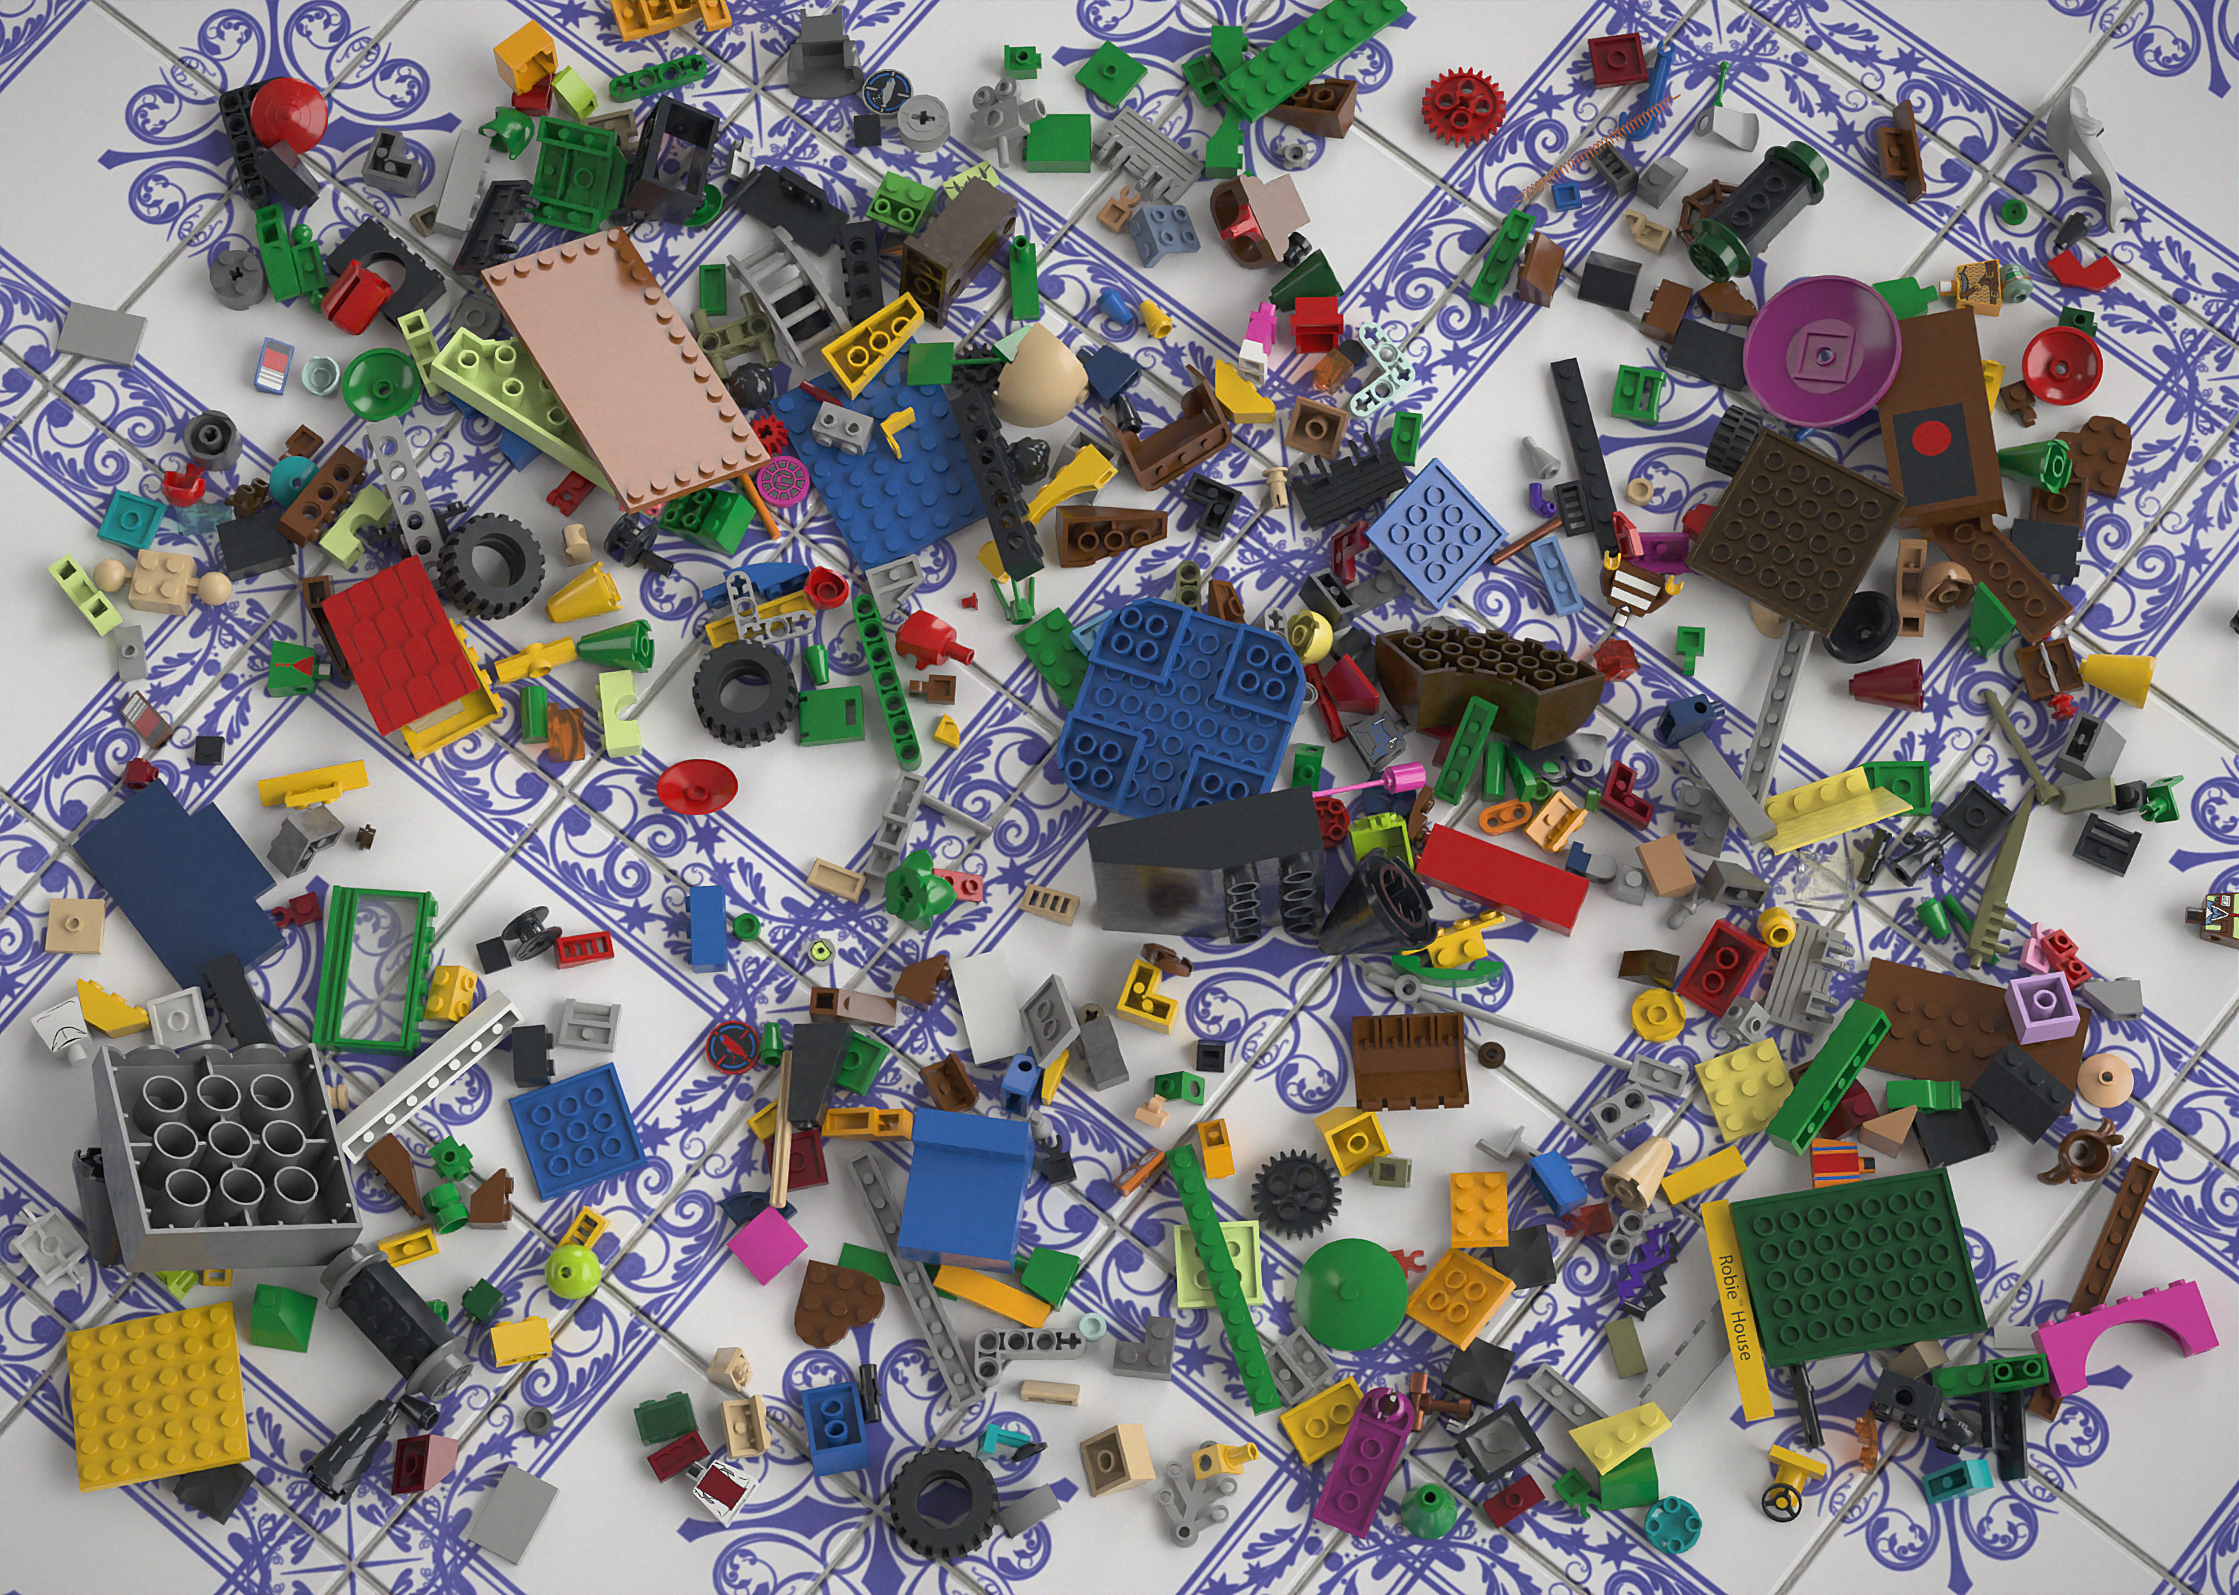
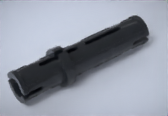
M1806 1363L1788 1366L1794 1388L1792 1395L1797 1400L1807 1449L1819 1448V1445L1820 1447L1825 1446L1813 1397L1815 1389L1810 1384Z

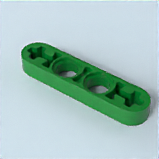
M701 55L685 56L618 76L611 80L609 92L615 102H629L699 81L707 75V64ZM693 64H697L699 67L698 71L693 70ZM681 67H684L686 75L684 76L682 74ZM668 70H675L678 73L677 77L673 80H667L663 76ZM644 77H649L653 80L652 84L645 88L639 85V81ZM630 82H634L636 90L633 91ZM619 86H623L624 93L619 94Z

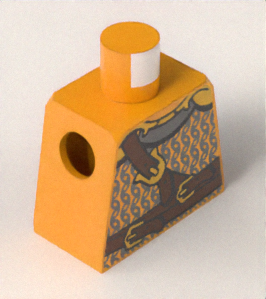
M1999 259L1957 266L1953 281H1939V297H1954L1955 309L1973 306L1974 314L1998 317L2001 309Z

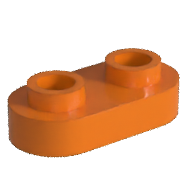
M1518 798L1488 807L1479 816V828L1487 836H1498L1522 828L1531 821L1532 807L1528 802H1520ZM1519 811L1523 814V816L1521 818H1515L1513 816V813ZM1494 820L1497 822V825L1490 827L1487 822Z

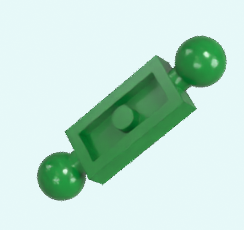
M298 224L292 230V238L299 245L291 247L302 294L304 297L310 296L308 306L312 312L319 314L322 313L320 305L325 297V294L321 292L329 291V286L317 240L311 241L313 233L308 225Z

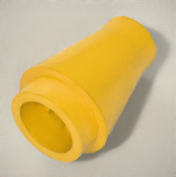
M1145 300L1140 304L1139 310L1142 313L1149 334L1156 339L1166 337L1173 329L1171 318L1159 309L1152 300Z

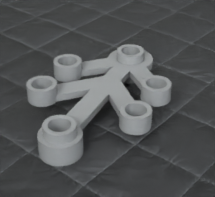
M1205 1441L1201 1444L1199 1450L1218 1443L1215 1441ZM1204 1455L1201 1458L1200 1466L1203 1471H1208L1212 1461L1209 1456ZM1171 1461L1166 1465V1475L1173 1480L1187 1506L1184 1517L1181 1516L1175 1506L1174 1493L1169 1488H1162L1158 1491L1157 1501L1161 1506H1164L1173 1523L1170 1530L1172 1542L1180 1548H1189L1197 1542L1199 1532L1216 1523H1225L1229 1518L1227 1507L1216 1505L1212 1509V1514L1195 1521L1198 1510L1225 1496H1233L1237 1492V1483L1233 1478H1225L1221 1481L1220 1486L1204 1493L1208 1478L1203 1480L1195 1479L1191 1491L1183 1476L1182 1465L1177 1461ZM1177 1466L1180 1471L1178 1474L1172 1475L1169 1473V1468ZM1228 1482L1234 1485V1489L1230 1492L1225 1491L1223 1488L1224 1484ZM1163 1493L1171 1495V1499L1168 1502L1161 1501L1160 1496ZM1217 1510H1224L1226 1513L1225 1517L1222 1519L1216 1518L1215 1512ZM1183 1528L1190 1531L1189 1536L1186 1538L1179 1535V1531Z

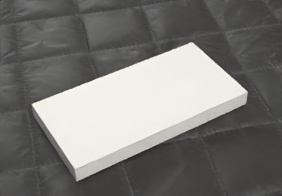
M1003 948L949 962L976 1067L1014 1058L1016 1053L1025 1055L1028 1044Z

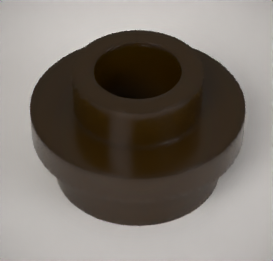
M366 824L365 829L359 828L355 843L360 844L358 850L362 851L363 848L370 850L376 829L370 828V824Z
M1497 1042L1484 1043L1478 1051L1479 1063L1486 1069L1501 1067L1506 1058L1504 1048ZM1489 1051H1494L1497 1057L1490 1059L1486 1054Z

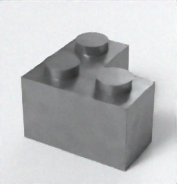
M377 127L361 173L366 186L416 198L424 174L418 161L404 158L408 146L402 132Z
M1682 783L1673 819L1699 826L1693 851L1720 858L1731 816L1712 791Z
M324 805L314 809L309 808L295 816L290 815L283 821L282 829L279 835L271 842L272 847L266 857L289 879L306 872L317 852L335 846L345 826Z
M1107 1015L1079 1025L1081 1032L1075 1039V1046L1080 1059H1086L1089 1066L1088 1069H1085L1089 1084H1095L1099 1092L1129 1081V1073L1121 1055L1118 1039L1109 1016Z
M1147 1316L1145 1343L1116 1341L1113 1364L1114 1376L1171 1381L1177 1328L1176 1318Z

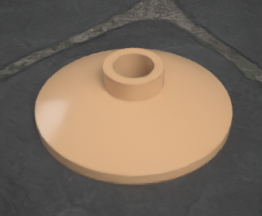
M2106 1053L2096 1054L2086 1059L2079 1068L2077 1086L2082 1097L2090 1104L2099 1108H2113L2124 1103L2130 1096L2134 1084L2133 1074L2129 1066L2121 1058ZM2102 1075H2110L2112 1081L2105 1082L2102 1079Z

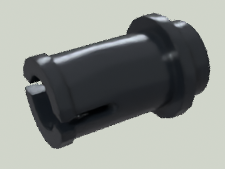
M645 549L639 559V564L642 565L643 569L649 568L664 575L666 578L670 576L675 566V562L655 554L652 549L650 551Z

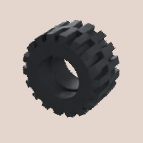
M1732 404L1723 414L1706 453L1705 466L1733 478L1762 430L1763 417Z

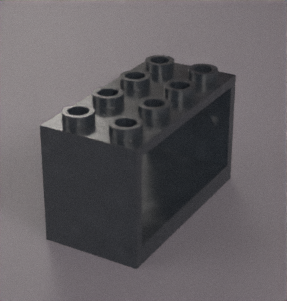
M663 94L644 120L623 204L679 227H682L687 219L691 220L696 207H701L706 197V192H703V189L711 176V171L708 168L715 158L716 150L713 147L721 134V129L718 128L720 117ZM664 133L696 145L685 191L653 179Z

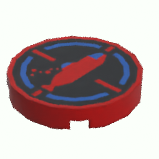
M731 1020L721 1023L711 1031L707 1038L705 1050L710 1064L716 1071L729 1076L742 1075L755 1067L760 1058L758 1052L761 1043L758 1034L751 1026L742 1021Z

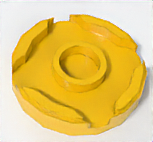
M1648 989L1639 994L1632 1005L1630 1013L1631 1025L1637 1035L1645 1041L1656 1044L1667 1043L1676 1038L1684 1028L1686 1019L1685 1006L1679 996L1666 991V989Z

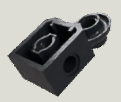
M1883 1368L1867 1410L1868 1413L1872 1414L1873 1419L1883 1423H1888V1421L1900 1424L1899 1428L1910 1433L1922 1432L1921 1435L1936 1440V1448L1953 1455H1959L1961 1449L1970 1446L1977 1439L1976 1435L1969 1431V1426L1963 1422L1951 1418H1943V1421L1937 1420L1943 1402V1392L1939 1388ZM1896 1400H1902L1907 1406L1898 1404Z

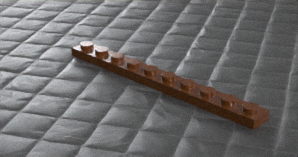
M2136 1157L2131 1159L2065 1316L2075 1312H2080L2081 1316L2091 1313L2090 1308L2104 1304L2158 1176L2159 1168ZM2048 1383L2035 1386L2025 1411L2051 1424L2055 1420L2064 1397L2054 1400Z

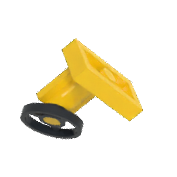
M1773 1444L1767 1460L1780 1465L1774 1484L1765 1490L1761 1504L1763 1511L1770 1519L1785 1523L1794 1520L1801 1512V1492L1807 1476L1821 1482L1828 1465ZM1770 1492L1769 1498L1772 1499L1765 1501L1766 1495ZM1799 1502V1508L1795 1513L1792 1507L1796 1508V1505ZM1766 1506H1775L1780 1511L1786 1510L1790 1517H1777Z

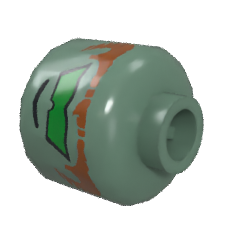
M2015 263L2002 266L1999 269L2001 299L2008 303L2024 302L2032 293L2034 287L2027 269Z

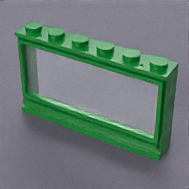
M333 885L312 1043H315L317 1051L415 1057L416 1049H419L421 1046V1032H418L419 1022L424 1021L425 1007L422 1006V998L428 992V980L425 979L426 969L430 970L432 962L429 945L434 943L435 928L432 927L433 917H437L439 908L438 901H435L430 891L426 893Z

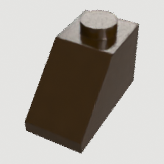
M1653 949L1624 951L1618 979L1672 991L1680 956Z

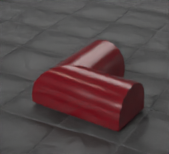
M1615 759L1609 766L1598 806L1637 830L1643 831L1649 825L1654 806L1632 793L1638 773Z

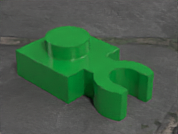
M1575 1467L1571 1468L1552 1484V1488L1570 1509L1576 1504L1580 1506V1514L1585 1520L1591 1518L1590 1514L1586 1511L1588 1505H1594L1598 1511L1602 1509V1504L1598 1499L1587 1495L1593 1488Z

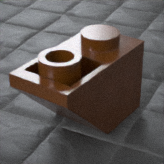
M1728 280L1726 283L1712 282L1698 293L1697 304L1713 323L1750 327L1757 315V309L1753 302L1749 299L1745 300L1740 294L1739 287L1732 280Z
M941 954L906 966L893 990L895 999L925 1012L928 1005L932 1006L937 999L939 991L936 989L940 981L945 982L950 973L951 967H949L948 957Z
M500 1168L471 1195L469 1223L473 1229L507 1230V1221H512V1204L508 1203L509 1194L514 1192V1178L510 1177L506 1168Z

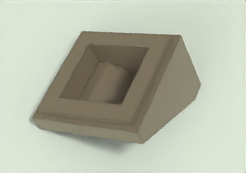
M435 204L412 214L409 219L411 225L424 238L437 233L431 231L437 212Z

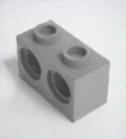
M1638 1081L1632 1085L1625 1083L1615 1090V1095L1608 1099L1605 1096L1601 1097L1591 1104L1592 1108L1589 1111V1118L1606 1144L1654 1117L1656 1109ZM1633 1098L1640 1103V1106L1631 1109L1626 1106L1625 1101ZM1610 1112L1615 1115L1616 1120L1608 1123L1601 1118V1115Z

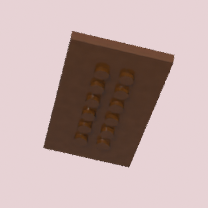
M1872 957L1862 1002L1882 1009L1892 1026L1863 1068L1913 1080H1932L1935 1082L1960 1081V1090L1970 1093L1968 1089L2011 1040L2074 1093L2092 1009L2076 1005L2080 1022L2074 1036L2020 1045L2004 998L2007 989ZM2072 1101L2061 1113V1115L2069 1116Z

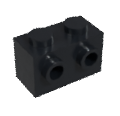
M1330 567L1310 574L1298 593L1310 611L1322 615L1328 621L1333 633L1349 627L1361 607Z
M545 1024L512 1027L514 1081L518 1088L550 1085L551 1076L556 1075L554 1059L550 1060V1050L554 1049L553 1033L548 1032Z

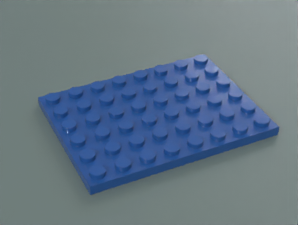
M913 335L853 401L831 371L808 381L818 388L826 390L831 396L841 401L845 409L873 418L875 431L864 456L859 454L849 455L844 453L841 448L832 445L826 447L817 443L813 436L812 427L822 403L801 390L799 386L769 401L770 407L778 421L782 420L784 422L783 428L788 430V439L808 471L812 483L865 578H867L866 570L911 556L987 517L951 403L942 386H907L910 344L917 343ZM912 407L916 421L892 434L901 451L902 457L898 459L883 437L880 424L885 422L891 414L902 412Z

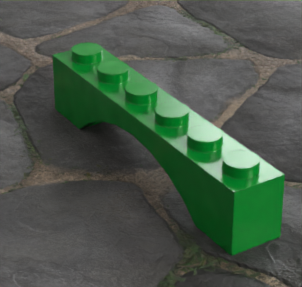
M1212 26L1211 61L1218 68L1224 79L1247 62V60L1242 59L1243 52H1248V36H1243V26ZM1230 101L1228 102L1227 112L1222 124L1206 143V178L1231 179L1237 176L1238 169L1243 170V154H1238L1239 146H1244V130H1239L1240 122H1245V117Z

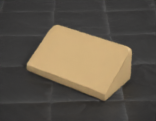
M1025 1380L1021 1389V1396L1023 1401L1077 1406L1079 1405L1081 1387L1076 1384Z

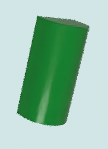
M542 686L522 688L520 690L523 744L551 742L547 689Z
M1489 741L1483 750L1482 802H1500L1505 799L1507 746L1500 742Z

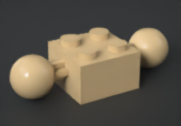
M139 549L135 570H128L117 559L107 558L96 565L93 573L96 585L105 592H116L125 585L131 586L128 599L134 609L139 611L187 617L192 594H198L201 600L208 605L218 606L225 603L232 593V584L223 573L214 571L206 573L201 579L196 578L198 566L190 555Z

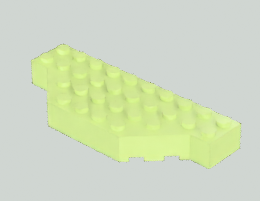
M461 326L431 363L430 380L613 496H616L517 336L503 341H495L494 339L482 340ZM644 510L639 511L651 520L654 517V515H647L646 513H644Z

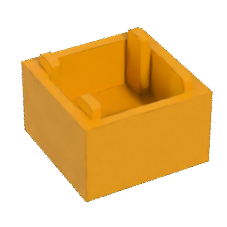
M534 19L493 48L499 76L518 96L523 92L527 93L530 91L535 83L547 74H553L557 71V67H559L553 38Z

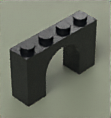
M368 217L325 259L329 271L337 278L340 277L352 259L361 262L360 267L363 270L380 261H392L403 266L406 269V276L402 286L380 309L384 319L404 334L398 318L423 309L425 313L447 292L443 282L445 278L435 268L431 271L426 266L425 260L418 253H410L407 250L408 246L399 237L394 239L389 235L390 231L382 222L378 221L375 223Z

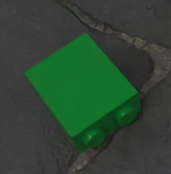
M1047 114L1045 118L1029 124L1030 134L1023 136V139H1027V147H1022V163H1027L1028 173H1091V114Z

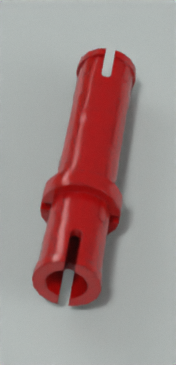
M1318 663L1303 667L1306 681L1317 690L1318 696L1315 703L1331 743H1337L1346 739L1347 734L1344 731L1329 691L1321 682L1323 677Z

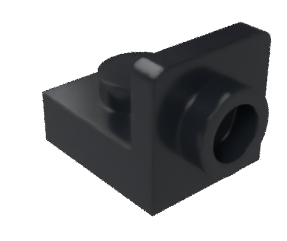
M2138 780L2115 785L2116 805L2105 808L2117 815L2139 811L2142 805L2148 803L2147 783Z

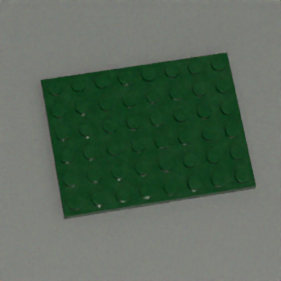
M1946 1167L1731 1202L1728 1205L1768 1369L1903 1347L1920 1341L1932 1342L1985 1333L1988 1330Z

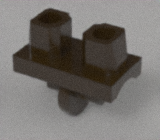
M255 478L250 486L245 484L239 485L235 494L226 497L224 505L234 507V515L237 519L256 514L257 511L272 504L273 498L267 495L270 484L260 478Z

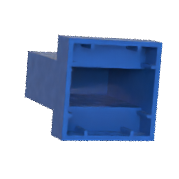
M917 1107L912 1136L914 1151L897 1244L901 1258L904 1260L1013 1275L1028 1184H1031L1036 1154L1030 1123Z

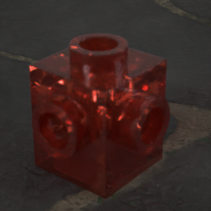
M1608 639L1600 645L1601 648L1593 653L1597 668L1605 675L1606 682H1623L1641 669L1635 656L1634 648L1629 644L1628 640Z

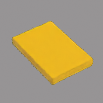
M1352 1375L1278 1416V1420L1305 1467L1341 1448L1357 1407L1364 1396Z

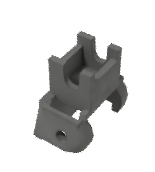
M837 6L836 15L807 17L806 9H800L802 38H796L795 44L790 45L791 50L787 63V77L791 92L805 99L830 100L844 98L861 91L865 83L855 40H850L849 35L845 33L842 6Z

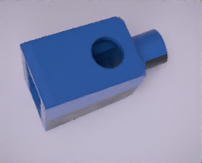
M1031 1046L1027 1048L1025 1055L1021 1053L1015 1054L1000 1087L1001 1110L1027 1118L1042 1080L1043 1070L1042 1067L1037 1065Z

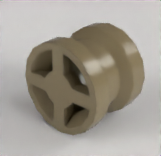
M1085 1004L1079 1009L1077 1015L1078 1024L1082 1025L1104 1017L1105 1013L1098 1004Z

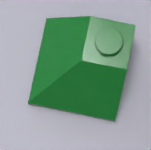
M1980 582L1977 585L1971 603L1967 640L1971 650L1977 655L1980 654L1985 660L2010 642L2017 622L1987 586Z
M257 1284L251 1309V1345L307 1354L318 1298L285 1287Z

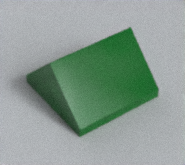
M1651 1446L1639 1449L1603 1476L1596 1469L1602 1512L1648 1506L1659 1501L1658 1475Z

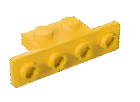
M362 759L258 780L257 782L263 807L286 803L287 808L294 807L295 810L306 809L311 806L310 803L320 801L322 805L334 803L337 801V798L341 797L343 791L369 785L365 762Z
M1490 909L1481 912L1478 918L1457 920L1453 923L1454 926L1446 929L1438 927L1436 940L1424 948L1428 951L1432 967L1451 969L1488 956L1480 930L1506 921L1504 915L1500 911ZM1421 950L1398 951L1400 955H1409Z

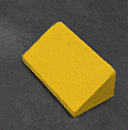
M431 1223L377 1241L379 1251H385L388 1254V1262L393 1268L440 1253Z

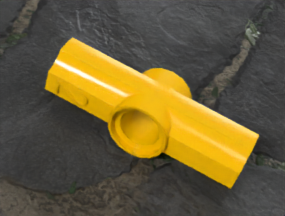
M570 635L547 644H530L524 647L521 653L496 661L494 664L501 684L505 685L528 676L530 678L542 677L550 673L552 668L579 658Z

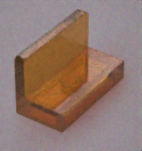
M558 702L547 703L549 755L552 762L585 760L583 710L581 708L561 710Z

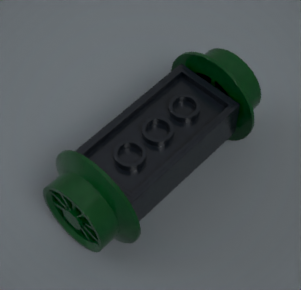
M1791 141L1786 147H1770L1765 153L1764 161L1707 219H1700L1694 224V240L1688 245L1687 251L1691 262L1698 271L1716 283H1726L1731 277H1747L1753 269L1752 260L1806 205H1816L1823 200V184L1829 178V169L1821 155L1811 146L1801 141Z

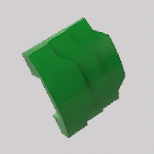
M541 115L536 141L542 142L532 193L528 195L538 199L540 204L536 209L524 210L532 213L534 216L532 221L586 234H595L599 229L600 223L612 216L611 210L618 209L622 195L627 160L616 146L617 132Z

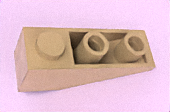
M726 1347L717 1349L706 1375L709 1380L740 1393L742 1387L748 1386L753 1372L750 1371L752 1367L743 1349L739 1347Z

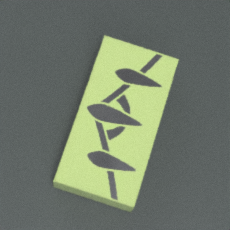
M988 160L942 183V188L951 202L974 176L988 181L993 187L1000 184V179Z

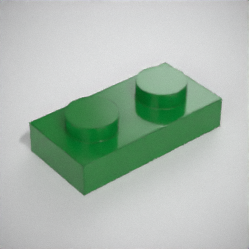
M1396 411L1391 446L1400 465L1412 467L1416 465L1423 423V414Z

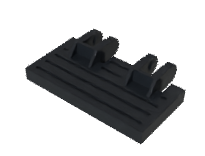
M528 180L491 182L452 268V271L457 275H480L482 270L512 261L510 257L504 254L517 253L520 248L518 244L509 240L516 223H530L534 216L524 209H536L540 204L538 199L528 196L533 187Z
M1363 433L1364 443L1371 452V454L1361 458L1356 442L1353 439L1348 440V445L1357 465H1353L1350 456L1329 465L1333 474L1331 477H1329L1319 454L1314 456V462L1320 470L1322 477L1316 480H1312L1307 464L1304 461L1299 463V467L1309 487H1304L1301 478L1290 484L1313 532L1387 498L1396 490L1407 487L1409 482L1388 438L1377 442L1382 452L1378 454L1369 433Z

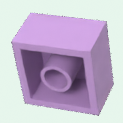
M2064 971L2010 980L2004 998L2020 1045L2075 1035L2080 1017Z

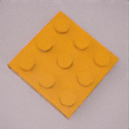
M1451 1246L1409 1297L1405 1316L1460 1350L1465 1351L1515 1289L1516 1285L1513 1280L1462 1250L1452 1248Z

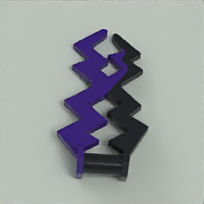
M1668 1227L1645 1231L1649 1244H1639V1247L1646 1261L1626 1265L1632 1280L1615 1283L1620 1299L1617 1311L1628 1313L1644 1322L1647 1312L1666 1299L1660 1287L1667 1285L1668 1282L1661 1267L1678 1263L1673 1253L1681 1252L1673 1232H1670L1669 1239L1671 1245L1661 1246L1666 1257L1656 1258L1654 1252L1660 1251L1661 1248L1655 1237L1666 1233ZM1652 1270L1656 1279L1647 1280V1284L1653 1296L1641 1297L1645 1308L1626 1301L1627 1298L1636 1297L1632 1289L1645 1287L1640 1273Z

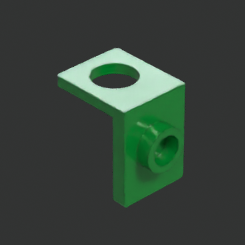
M1298 743L1291 788L1310 784L1311 790L1318 792L1325 746Z
M1185 1071L1155 1076L1154 1097L1158 1094L1166 1098L1165 1102L1184 1100L1199 1106L1204 1105V1078ZM1192 1081L1197 1086L1198 1092L1196 1097L1192 1096L1190 1092V1083Z

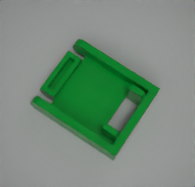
M860 685L798 693V700L805 701L798 703L799 735L809 736L799 739L801 747L865 741L863 689ZM846 703L848 706H856V724L847 725Z

